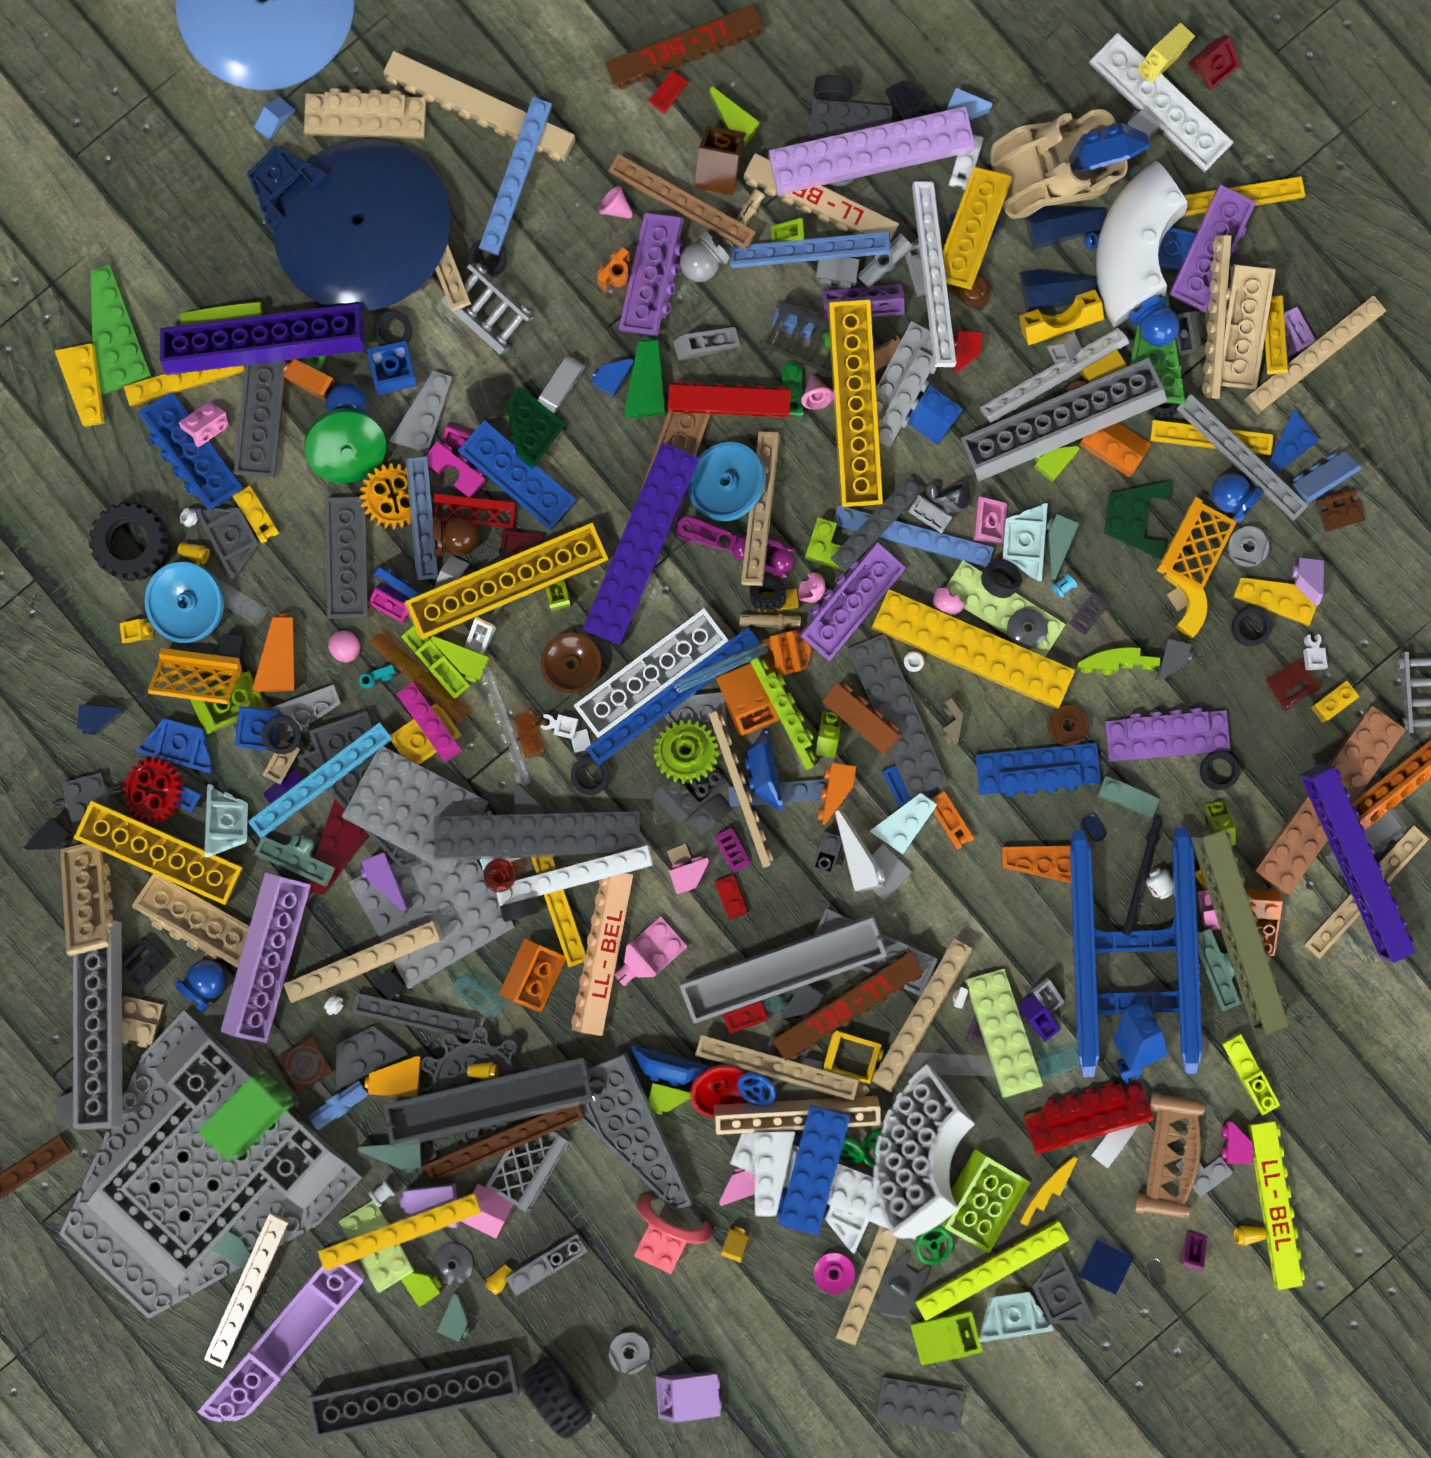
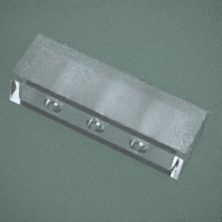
M1392 808L1365 830V838L1367 843L1372 845L1374 853L1376 851L1380 853L1388 848V842L1391 840L1397 841L1405 835L1403 831L1408 828ZM1333 851L1329 852L1324 858L1338 876H1343Z

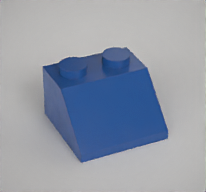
M406 341L366 349L377 395L417 386Z
M929 386L915 410H912L908 416L910 417L908 425L938 445L963 409L932 386Z

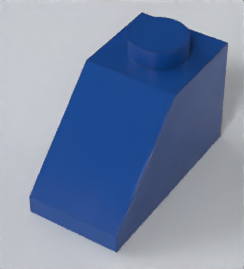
M627 359L602 365L600 369L597 368L591 377L593 379L592 385L613 398L633 368L634 361Z

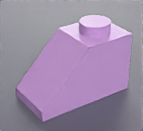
M1299 558L1297 565H1294L1292 569V577H1295V586L1314 605H1319L1323 597L1324 561Z

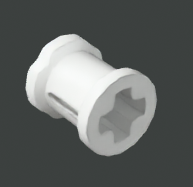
M386 1180L375 1191L368 1193L378 1207L387 1198L396 1195Z

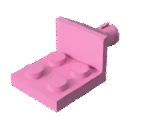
M660 916L634 941L626 946L624 960L626 964L614 976L619 980L626 974L620 981L624 987L636 976L655 977L688 946Z

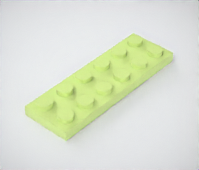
M962 560L945 587L949 590V595L955 596L958 594L960 601L964 604V610L1007 637V624L1015 612L1021 609L1038 611L1047 622V635L1039 646L1028 650L1046 657L1066 624L1016 593L1008 598H998L991 595L982 585L981 575L983 572ZM1026 624L1024 626L1025 631L1030 632L1032 630V627L1029 624Z
M1005 969L966 979L965 984L1002 1097L1005 1098L1042 1087L1043 1084Z

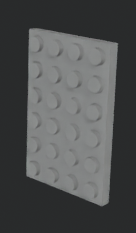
M382 746L377 750L342 818L451 874L458 860L434 861V817L482 816L488 801Z

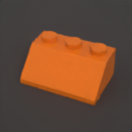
M1118 422L1083 437L1079 445L1119 472L1130 477L1145 456L1151 443Z
M524 938L499 994L513 1002L542 1013L566 961L565 956Z

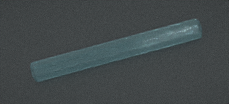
M762 642L674 682V688L677 693H681L768 653V648Z

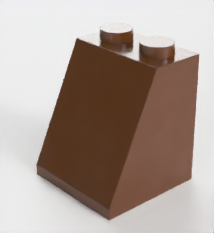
M706 126L699 146L694 188L718 192L723 195H734L746 133Z

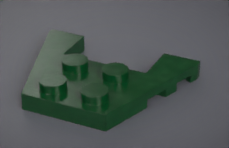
M1168 481L1110 493L1108 495L1104 535L1130 545L1145 554L1154 556L1158 560H1162L1164 557L1165 541L1144 539L1148 499L1169 501L1172 482Z

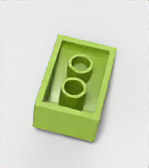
M250 671L242 673L240 677H237L228 704L190 699L206 735L237 722L239 706L266 708L260 692H252L254 680ZM204 689V690H202V691H200V692H197V693H200V694H201V693H203V692H205V691H207V690ZM221 689L214 694L224 697L225 690Z

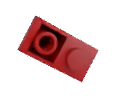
M958 331L957 336H953L956 365L950 367L953 368V374H958L979 357L982 333Z

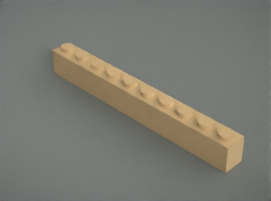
M393 51L383 71L388 83L397 86V84L404 86V89L411 94L417 92L423 95L422 98L432 103L436 101L440 103L442 108L448 111L453 109L459 112L458 114L465 119L473 118L477 120L476 123L485 128L490 126L495 129L496 133L502 136L507 134L517 142L527 115L526 112ZM546 122L536 152L541 153L544 151L549 154L550 158L556 161H560V159L566 161L575 142V135Z

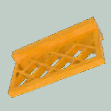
M1195 497L1157 571L1162 574L1166 572L1202 591L1237 522L1202 504L1203 500ZM1203 510L1208 513L1212 521L1202 523L1200 518L1201 511ZM1223 521L1230 525L1227 531L1220 533L1217 523ZM1213 524L1216 534L1207 536L1203 526ZM1200 528L1203 538L1193 540L1192 529ZM1218 537L1219 548L1211 549L1208 539ZM1204 541L1208 551L1198 553L1195 543ZM1191 544L1194 555L1185 557L1182 548ZM1209 554L1212 562L1210 565L1203 566L1199 556ZM1196 558L1199 568L1189 570L1186 560ZM1182 561L1185 572L1179 573L1172 569L1175 563ZM1201 572L1203 577L1201 584L1193 580L1191 573Z
M161 648L159 652L160 660L148 692L149 694L228 704L237 677H240L242 673L240 659ZM163 667L174 669L166 674L162 672ZM184 670L193 671L185 677L180 673ZM203 673L213 674L205 679L200 676ZM176 674L180 677L179 680L170 683L168 678ZM223 675L231 676L230 679L224 682L220 679ZM195 677L200 680L192 686L187 682ZM217 680L219 684L210 689L207 684ZM162 681L167 683V686L163 688H156V685ZM183 683L187 687L182 691H178L175 689V687ZM202 686L207 690L201 694L194 691ZM221 689L225 690L224 697L214 694Z

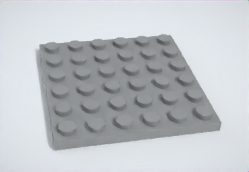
M390 858V864L409 909L407 911H402L377 889L368 878L364 879L363 875L348 882L382 942L431 921H438L445 939L393 961L408 989L515 928L512 921H503L497 894L477 859L458 860L452 873L449 874L420 859L421 864L402 871Z

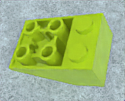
M970 1308L910 1325L921 1365L962 1358L983 1352Z

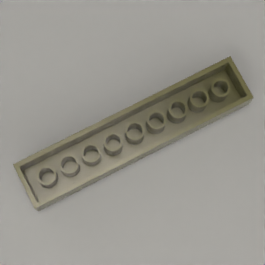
M1211 829L1191 836L1253 1031L1267 1035L1289 1027L1287 1022L1289 1016L1281 1004L1283 1000L1282 994L1276 988L1275 973L1272 969L1270 970L1268 963L1270 962V957L1262 945L1264 939L1256 926V914L1254 911H1251L1249 905L1251 899L1248 892L1244 889V877L1238 871L1236 865L1238 864V858L1235 852H1232L1230 846L1232 840L1229 833H1226L1225 830Z

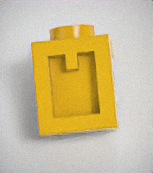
M136 619L119 623L122 643L154 639V629L149 619Z

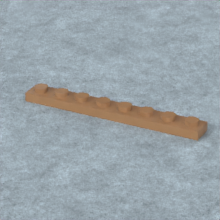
M619 154L608 170L613 176L744 250L748 248L756 234L749 227Z

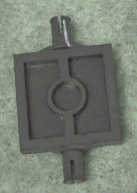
M102 772L63 782L61 784L64 791V799L53 801L52 804H61L54 806V810L66 807L70 813L71 821H79L83 819L90 801L98 802L112 809L110 803L111 795L122 793L121 789L114 791V789L121 788V785L108 787Z

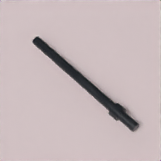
M1154 817L1151 830L1147 833V845L1122 932L1126 936L1131 934L1153 850L1159 840L1160 835H1158L1162 821L1160 818Z

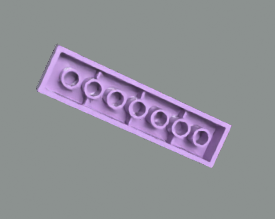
M269 873L264 874L221 1032L239 1038L267 1043L309 894L310 884Z

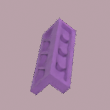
M902 284L872 286L870 289L868 287L822 291L825 321H829L828 303L870 300L871 317L905 314ZM896 291H898V293H899V294H889V292H896ZM850 295H856L857 297H855V298H850L849 296H850ZM827 297H836L837 299L827 300Z

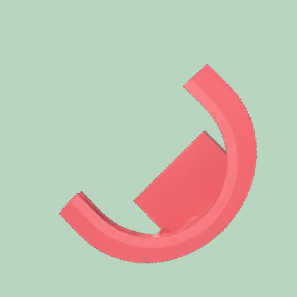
M639 1195L636 1208L649 1225L634 1257L671 1274L686 1243L707 1242L714 1230L706 1220L702 1227L697 1230L676 1227L655 1213L651 1206L653 1195Z

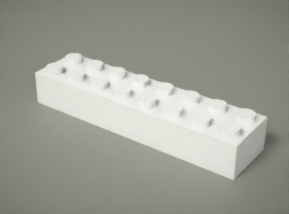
M703 608L573 706L599 739L725 645L729 640Z

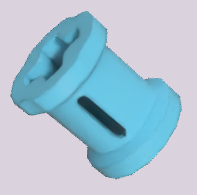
M1066 572L1062 579L1056 584L1052 583L1050 586L1055 594L1062 599L1064 594L1070 589L1076 588L1077 584Z

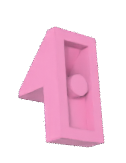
M1208 890L1196 892L1203 930L1211 928V931L1219 930V923Z

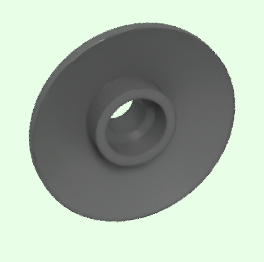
M1033 609L1018 610L1010 617L1007 624V634L1011 642L1025 649L1039 646L1047 635L1048 627L1045 618L1041 613ZM1026 624L1032 627L1030 632L1025 631L1024 626Z
M456 1243L442 1246L435 1253L432 1262L436 1277L441 1282L449 1285H457L467 1280L472 1273L474 1265L469 1250ZM450 1261H454L456 1263V1267L454 1269H451L448 1264Z

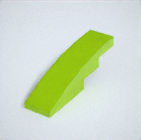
M262 303L237 304L180 313L181 325L261 316L263 315Z
M414 625L401 635L404 641L454 699L470 686L429 637L423 640L419 639Z

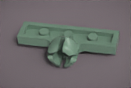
M294 834L288 845L280 844L264 836L261 838L254 853L263 859L326 887L335 870L334 867L312 857V851L316 845L315 842L300 834Z
M1211 928L1198 932V955L1221 1011L1223 1012L1240 1005V999L1232 982V977L1235 973L1228 952H1220Z

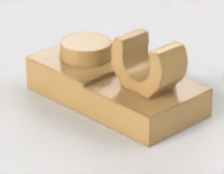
M282 739L278 747H286L290 743ZM296 748L291 753L284 755L274 753L262 775L281 785L300 749Z

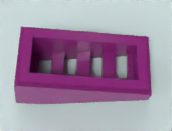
M732 827L714 837L733 873L751 864ZM730 835L732 836L733 839L725 842L724 844L721 843V840L725 839ZM734 842L736 843L737 846L733 847L728 851L725 850V847L731 845ZM737 850L741 852L732 858L729 857V854ZM741 857L744 858V861L738 863L735 866L733 865L732 862H734L735 860Z

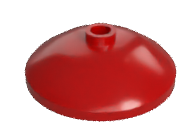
M718 1065L702 1072L695 1079L690 1089V1100L695 1110L704 1116L714 1118V1105L745 1103L746 1100L741 1096L737 1087L738 1079L745 1073L740 1068L732 1065Z

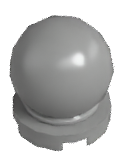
M704 230L699 235L700 242L692 243L686 247L680 257V267L684 276L694 282H706L718 271L719 263L726 265L731 260L720 245L715 247L716 244L711 240L713 237Z

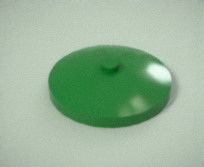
M353 408L335 409L318 417L309 427L304 441L305 456L312 470L320 477L335 483H352L366 478L368 473L372 474L374 468L380 466L386 452V439L380 424L368 413Z

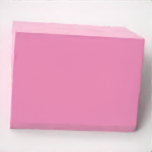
M978 497L975 507L973 541L1004 542L1007 503Z
M478 1183L473 1194L475 1193L482 1213L461 1222L497 1239L513 1203Z

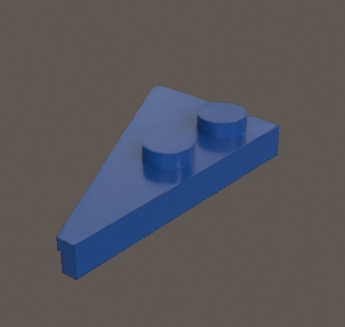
M1296 410L1291 413L1290 419L1267 466L1275 474L1319 441Z

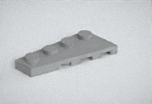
M435 371L431 373L391 437V443L423 453L430 451L453 380L452 376Z
M333 684L268 709L280 710V716H287L295 720L300 730H303L341 704V701ZM279 723L277 747L282 739L287 741L294 736L293 729L289 725Z

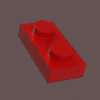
M734 875L714 882L729 920L748 913Z
M762 1001L723 1014L729 1034L768 1021Z

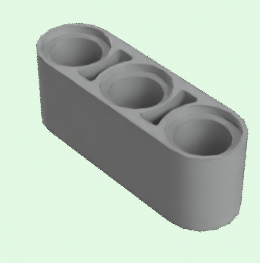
M568 354L543 390L538 401L555 414L584 371L586 365Z

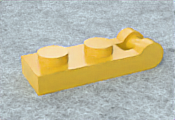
M251 486L233 496L262 544L272 535L276 536L279 534V531ZM267 524L268 529L262 532L260 528Z

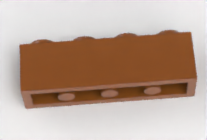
M837 683L822 702L883 754L889 753L903 735L899 731L900 727L891 721L889 723L884 719L885 715L877 708H871L868 705L870 702L861 695L858 697L853 692L854 688L848 683Z

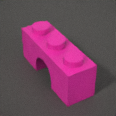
M436 442L425 456L427 457L428 467L439 476L445 469L450 467L459 470V479L454 484V487L466 497L473 498L486 481L483 478L485 474L476 467L474 469L470 468L467 465L469 462L461 455L456 457L452 454L453 449L443 442L441 445Z

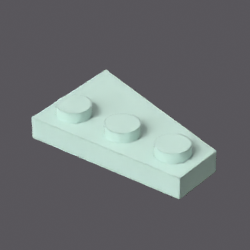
M920 792L877 826L873 827L870 832L903 854L938 803Z

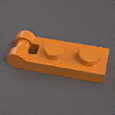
M945 791L934 797L932 800L938 804L933 813L956 850L962 848V845L967 841L969 843L973 841L974 837ZM961 829L963 835L957 838L954 833Z

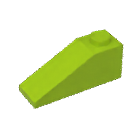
M712 86L710 88V97L726 129L746 133L745 146L759 129L760 122Z
M435 636L431 637L433 643L465 675V680L476 683V680L482 681L490 661L489 657Z

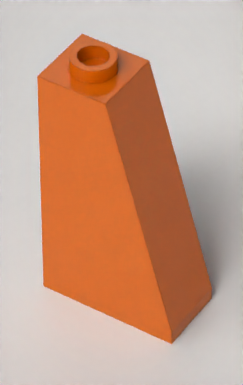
M276 614V617L271 619L252 692L294 691L293 617H288V614Z

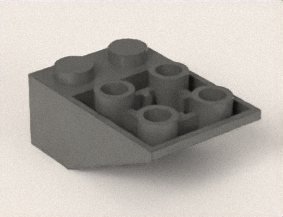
M713 765V772L707 770L708 777L700 775V781L693 778V783L691 784L686 779L685 783L682 784L681 779L674 782L673 776H671L653 794L654 798L679 825L727 782Z

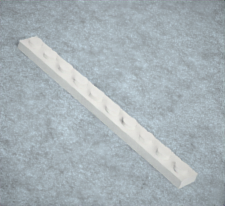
M914 182L912 189L934 367H954L956 365L934 183Z

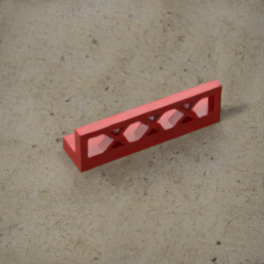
M434 494L433 502L435 506L433 517L438 516L439 505L448 506L452 511L447 517H442L444 522L453 515L458 516L457 512L462 508H468L472 513L468 518L475 525L506 529L514 528L516 504L514 502ZM482 510H488L492 517L487 521H481L477 514ZM502 512L511 513L509 524L500 523L496 517Z

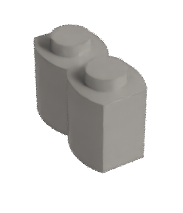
M848 257L819 260L816 281H819V284L824 286H831V283H836L841 288L851 289V286L856 285L859 259Z

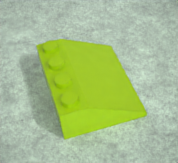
M975 1149L951 1189L953 1199L959 1210L941 1222L940 1225L990 1253L1031 1182Z

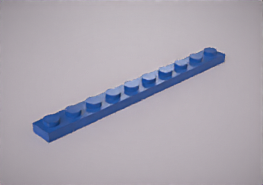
M747 627L588 746L586 751L599 766L757 648L760 642Z

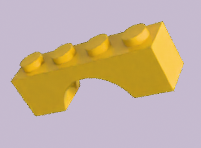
M1096 290L1077 295L1073 304L1066 311L1058 315H1045L1037 309L1019 315L1022 334L1029 346L1104 320L1101 299Z

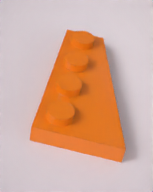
M1070 846L1002 847V868L1071 883Z

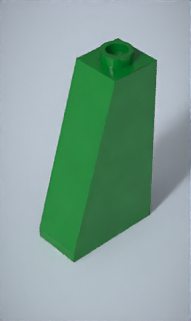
M644 338L642 342H638L624 411L625 419L665 415L658 340L654 341V338Z

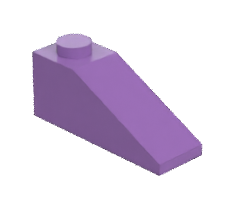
M381 853L362 861L363 866L360 867L364 879L368 878L377 889L402 911L409 910L387 854Z

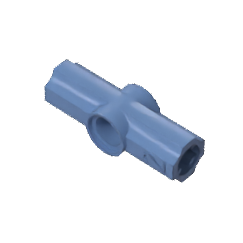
M359 1080L342 1093L339 1092L327 1100L325 1105L315 1110L308 1117L314 1127L320 1130L369 1095L368 1091Z

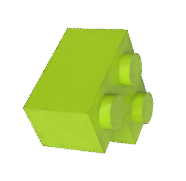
M817 518L805 559L842 570L830 559L841 547L831 543L837 523Z

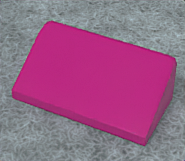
M449 422L445 427L441 445L444 442L451 448L459 450L475 430Z
M379 583L375 587L368 604L404 623L408 616L404 602L410 599Z

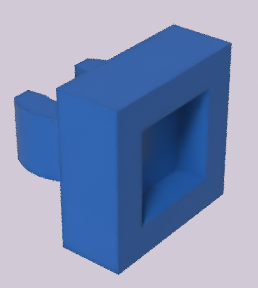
M182 785L181 790L185 792L179 794V797L183 801H177L179 807L193 813L202 794Z
M1124 1060L1116 1062L1117 1069L1125 1083H1129L1128 1078L1134 1076L1136 1080L1140 1079L1139 1075L1142 1074L1141 1068L1130 1072Z

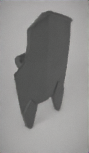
M910 1252L904 1254L881 1279L883 1292L876 1306L882 1316L904 1318L912 1308L925 1283L930 1266H926L918 1274L909 1269L907 1263Z

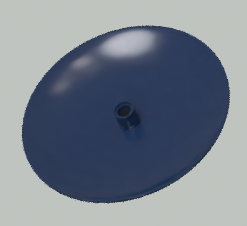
M358 139L341 142L320 151L308 159L307 163L324 171L328 176L314 188L301 174L280 195L276 206L285 218L273 229L274 245L278 260L290 281L306 296L324 306L334 307L359 303L361 311H372L393 305L414 293L428 280L439 265L450 235L451 215L449 201L445 189L434 170L426 161L411 150L389 141L377 139ZM359 219H364L361 224L356 225Z

